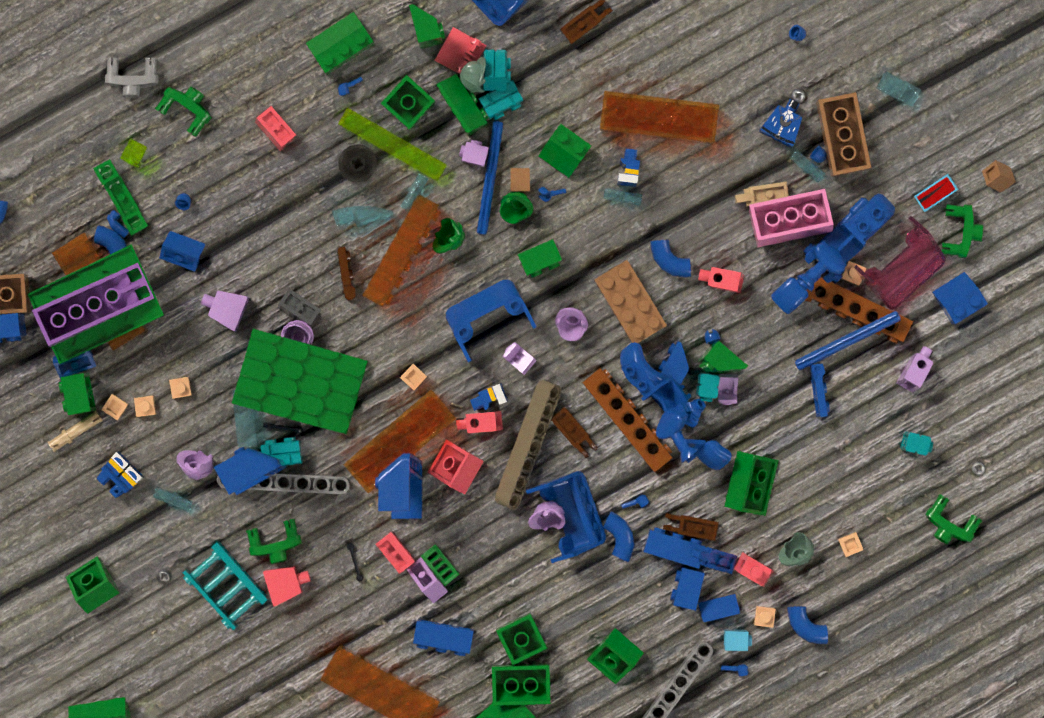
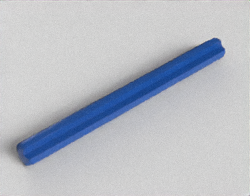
M494 121L477 227V233L486 235L488 230L503 131V122Z
M894 311L795 361L796 367L802 370L899 322L901 319L898 312Z

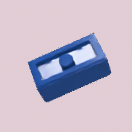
M91 350L62 364H59L56 356L53 357V364L59 378L96 367Z
M735 594L698 603L703 622L740 614Z

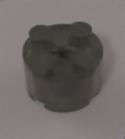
M354 144L341 152L338 166L346 180L354 184H363L369 182L375 176L378 162L370 148L365 145ZM360 159L363 166L356 169L353 163Z

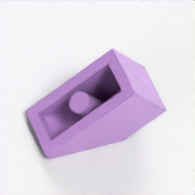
M421 557L406 569L421 591L433 604L448 592Z

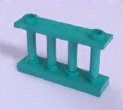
M218 541L211 547L213 549L212 555L193 572H190L188 569L182 572L185 575L183 579L188 585L191 586L193 584L223 618L221 622L225 627L234 630L238 627L235 621L255 603L258 604L260 602L263 605L269 597ZM222 559L226 563L225 569L203 587L196 578L214 562ZM230 574H235L239 578L237 580L238 583L216 602L209 592ZM248 588L252 593L251 597L229 616L222 607L242 589Z

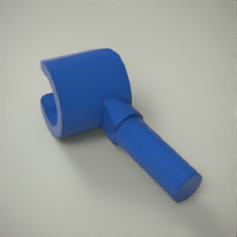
M362 77L340 84L338 87L339 95L349 94V87L362 82Z
M541 187L538 191L542 195L538 197L548 202L552 196L566 193V189L549 191L545 187Z
M640 495L633 501L621 504L624 509L638 503L642 508L649 503V500L645 495Z
M745 664L737 666L721 665V670L738 671L739 677L746 676L749 673L748 667Z

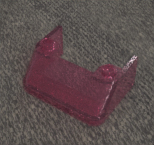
M912 216L908 219L914 229L907 233L905 239L908 246L881 271L873 267L865 272L857 265L854 267L863 282L890 310L900 306L934 275L946 261L943 252L931 233Z

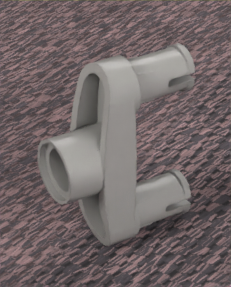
M107 58L105 84L123 88V97L139 98L141 88L158 85L157 58H151V60L150 58H145V75L120 76L118 75L119 58Z

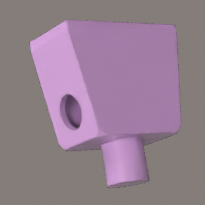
M217 291L215 297L204 294L201 305L210 308L209 317L229 329L237 331L250 297Z
M923 346L920 353L914 354L908 361L896 384L912 393L921 388L934 363L930 360L933 351Z

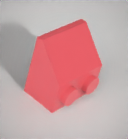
M446 439L428 473L449 487L466 494L484 461Z

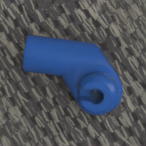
M113 210L107 216L109 225L113 231H116L121 237L125 238L129 231L117 221L120 218V214Z

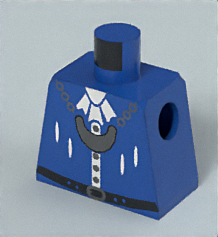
M789 99L785 108L778 105L759 132L792 148L802 117L796 114L800 103Z

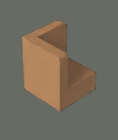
M997 160L982 170L986 185L999 192L1005 191L1016 182L1012 169Z
M511 168V192H530L529 168Z

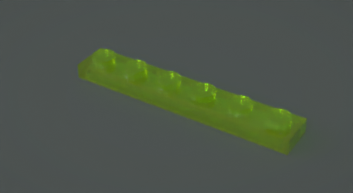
M348 107L338 123L341 127L437 182L447 167L445 163Z

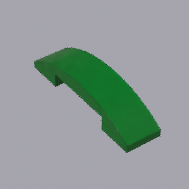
M109 159L94 167L96 175L102 185H104L130 234L133 235L148 227L143 214L112 161Z

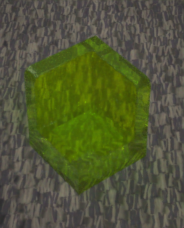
M130 138L120 159L140 168L143 163L141 159L147 147Z

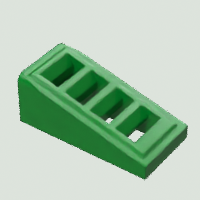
M436 544L421 555L422 559L444 586L460 574ZM436 551L438 554L429 561L428 557ZM441 557L443 560L434 567L433 563ZM446 563L447 567L439 573L438 569ZM451 570L452 573L444 579L443 575Z

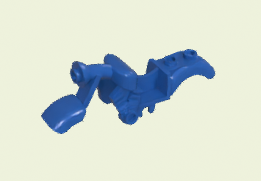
M876 194L869 201L866 198H861L850 209V213L833 228V232H829L816 245L810 243L803 250L805 253L804 259L808 264L815 258L818 263L804 274L798 275L797 280L792 277L788 278L772 293L773 301L786 314H790L808 298L806 290L813 291L814 283L821 278L825 271L829 272L823 277L827 284L829 282L837 283L843 277L841 274L847 266L846 263L866 245V241L894 215L895 207L883 194Z
M634 342L625 347L620 354V364L625 377L643 395L641 398L643 401L652 397L664 411L656 429V436L659 439L672 438L675 446L681 453V463L685 460L689 463L697 456L703 464L716 471L727 465L732 457L731 452L717 441L711 440L706 442L705 440L685 439L681 429L684 425L694 428L698 424L701 413L706 407L705 402L701 401V399L688 402L691 394L686 395L683 392L685 386H679L672 376L668 377L666 374L654 370L645 360L639 343Z

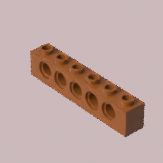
M822 277L814 283L813 291L806 290L808 292L806 301L811 302L814 300L819 303L818 307L827 311L831 308L836 311L835 315L843 319L847 316L853 319L852 323L860 327L871 323L867 319V314L871 311L876 314V320L893 312L833 282L827 284ZM819 286L825 290V294L821 298L815 294V289ZM835 295H839L842 298V303L839 306L834 305L832 302V298ZM853 303L859 306L857 314L850 312V305ZM899 315L901 320L894 324L891 331L883 329L875 334L880 336L883 333L888 336L887 340L895 344L898 341L904 342L913 321Z
M599 368L582 383L650 468L656 472L672 459L670 455L672 450L666 443L662 445L659 442L655 429L650 430L646 424L649 422L642 413L638 415L634 411L637 407L630 398L626 401L622 396L625 392L618 384L614 386L610 381L613 378L606 369L602 371ZM603 383L610 386L609 393L605 395L599 391V387ZM619 398L622 401L620 409L612 408L611 402L613 399ZM627 413H631L634 416V421L631 424H625L623 421V417ZM639 428H643L646 431V436L643 439H637L635 436V432ZM651 443H655L658 446V451L655 454H650L647 451V447Z

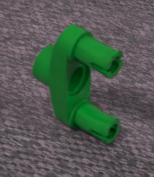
M191 86L186 93L167 87L163 93V98L155 109L166 115L173 102H179L195 114L196 118L187 131L197 137L205 123L208 124L212 118L210 113L199 104L204 95Z
M947 204L946 209L954 210V212L946 211L945 216L962 217L964 228L962 243L942 242V248H950V250L942 249L941 254L966 258L971 241L982 242L984 225L974 224L972 205L964 204V206Z
M939 494L933 506L925 514L928 520L938 528L934 537L945 544H949L953 537L971 543L975 537L974 533L982 520L980 518L976 519L977 516L971 515L964 529L959 528L942 517L941 513L950 500Z
M295 519L283 521L287 535L286 540L264 546L263 544L261 545L258 528L247 530L250 556L269 555L271 564L287 561L286 551L302 543L301 536L298 535Z

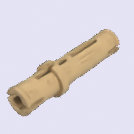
M94 411V413L71 428L62 430L60 435L48 441L53 452H56V450L67 443H72L73 439L99 422H102L103 420L98 415L99 413Z

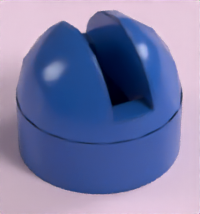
M794 25L789 31V37L795 41H802L806 37V31L803 27Z
M820 146L816 147L810 155V158L817 163L824 162L827 157L826 151Z
M186 193L179 194L175 201L176 207L180 210L189 209L191 197Z
M712 329L711 334L707 330L704 335L707 345L721 340L718 331Z

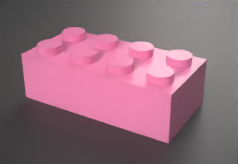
M825 189L749 205V214L757 248L833 232L834 224Z

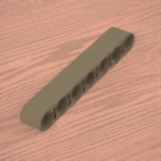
M541 380L536 385L496 492L495 501L497 504L511 510L519 506L561 394L559 385L546 380Z

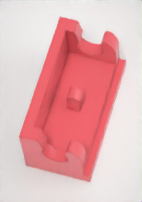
M272 106L256 118L255 123L279 151L284 149L286 144L292 142L296 136Z
M393 531L375 544L399 574L416 561Z

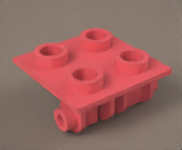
M453 27L435 61L460 74L461 69L467 63L477 61L481 57L487 45Z

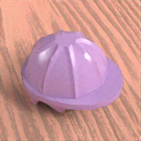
M564 308L557 313L555 321L560 337L567 341L579 340L588 328L587 318L582 311L576 308Z
M291 321L283 327L281 332L282 337L310 345L313 344V330L303 321Z
M185 450L177 455V463L182 468V471L191 479L199 480L207 477L212 472L214 466L211 454L206 456L202 451Z
M544 501L537 506L533 515L529 518V527L532 529H543L544 531L551 527L563 528L565 525L563 508L553 501Z

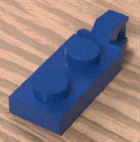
M823 364L810 365L816 417H826L830 407L829 402L825 400L827 386L822 379L825 369Z
M703 547V551L693 549L691 553L692 557L700 559L699 564L729 574H732L738 557L737 555L710 547Z

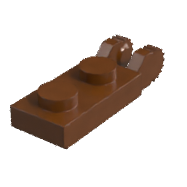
M599 0L594 5L589 6L560 29L571 45L602 22V19L613 11L611 7L607 8L599 16L594 11L601 7L605 0Z
M340 247L337 249L343 294H345L346 299L351 301L355 298L356 291L350 281H354L352 269H348V262H351L349 250L346 251L345 247Z
M565 407L552 417L551 421L585 458L589 457V455L579 445L584 440L589 443L593 450L596 451L598 449L589 438L588 433Z
M666 513L665 517L667 519L680 520L679 528L666 524L663 525L664 530L716 541L719 522Z

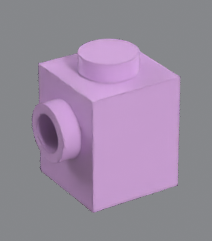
M471 140V143L466 142L465 146H461L459 156L462 157V162L484 167L489 147L482 146L480 141Z

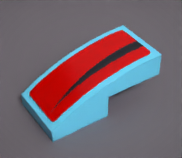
M946 174L914 197L923 211L926 212L959 189L950 175Z

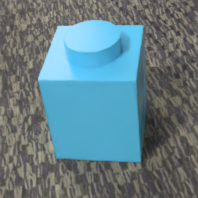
M724 629V650L748 651V646H752V635H748L749 632L747 630Z

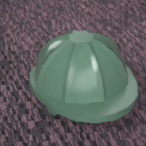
M484 57L467 63L461 69L460 80L471 93L485 92L483 86L485 79H483L486 59Z
M801 532L794 533L792 539L786 542L781 549L779 561L785 566L804 565L814 555V544L805 534Z

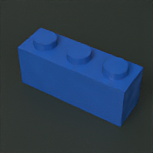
M654 527V530L649 529L643 552L699 569L700 559L692 557L691 553L693 549L703 551V547L706 546L702 545L701 540L691 538V541L683 539L684 535L673 532L671 536L665 534L666 530Z
M417 619L413 644H417L416 647L421 649H428V646L435 647V651L446 653L447 650L454 651L455 655L465 656L466 653L470 654L474 629Z

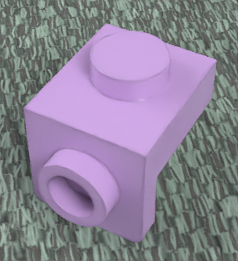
M516 342L508 346L503 355L509 363L524 375L537 361Z
M718 374L720 377L718 403L724 405L736 404L738 374Z

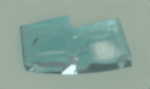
M884 72L876 87L881 92L910 107L914 106L922 91L889 72Z

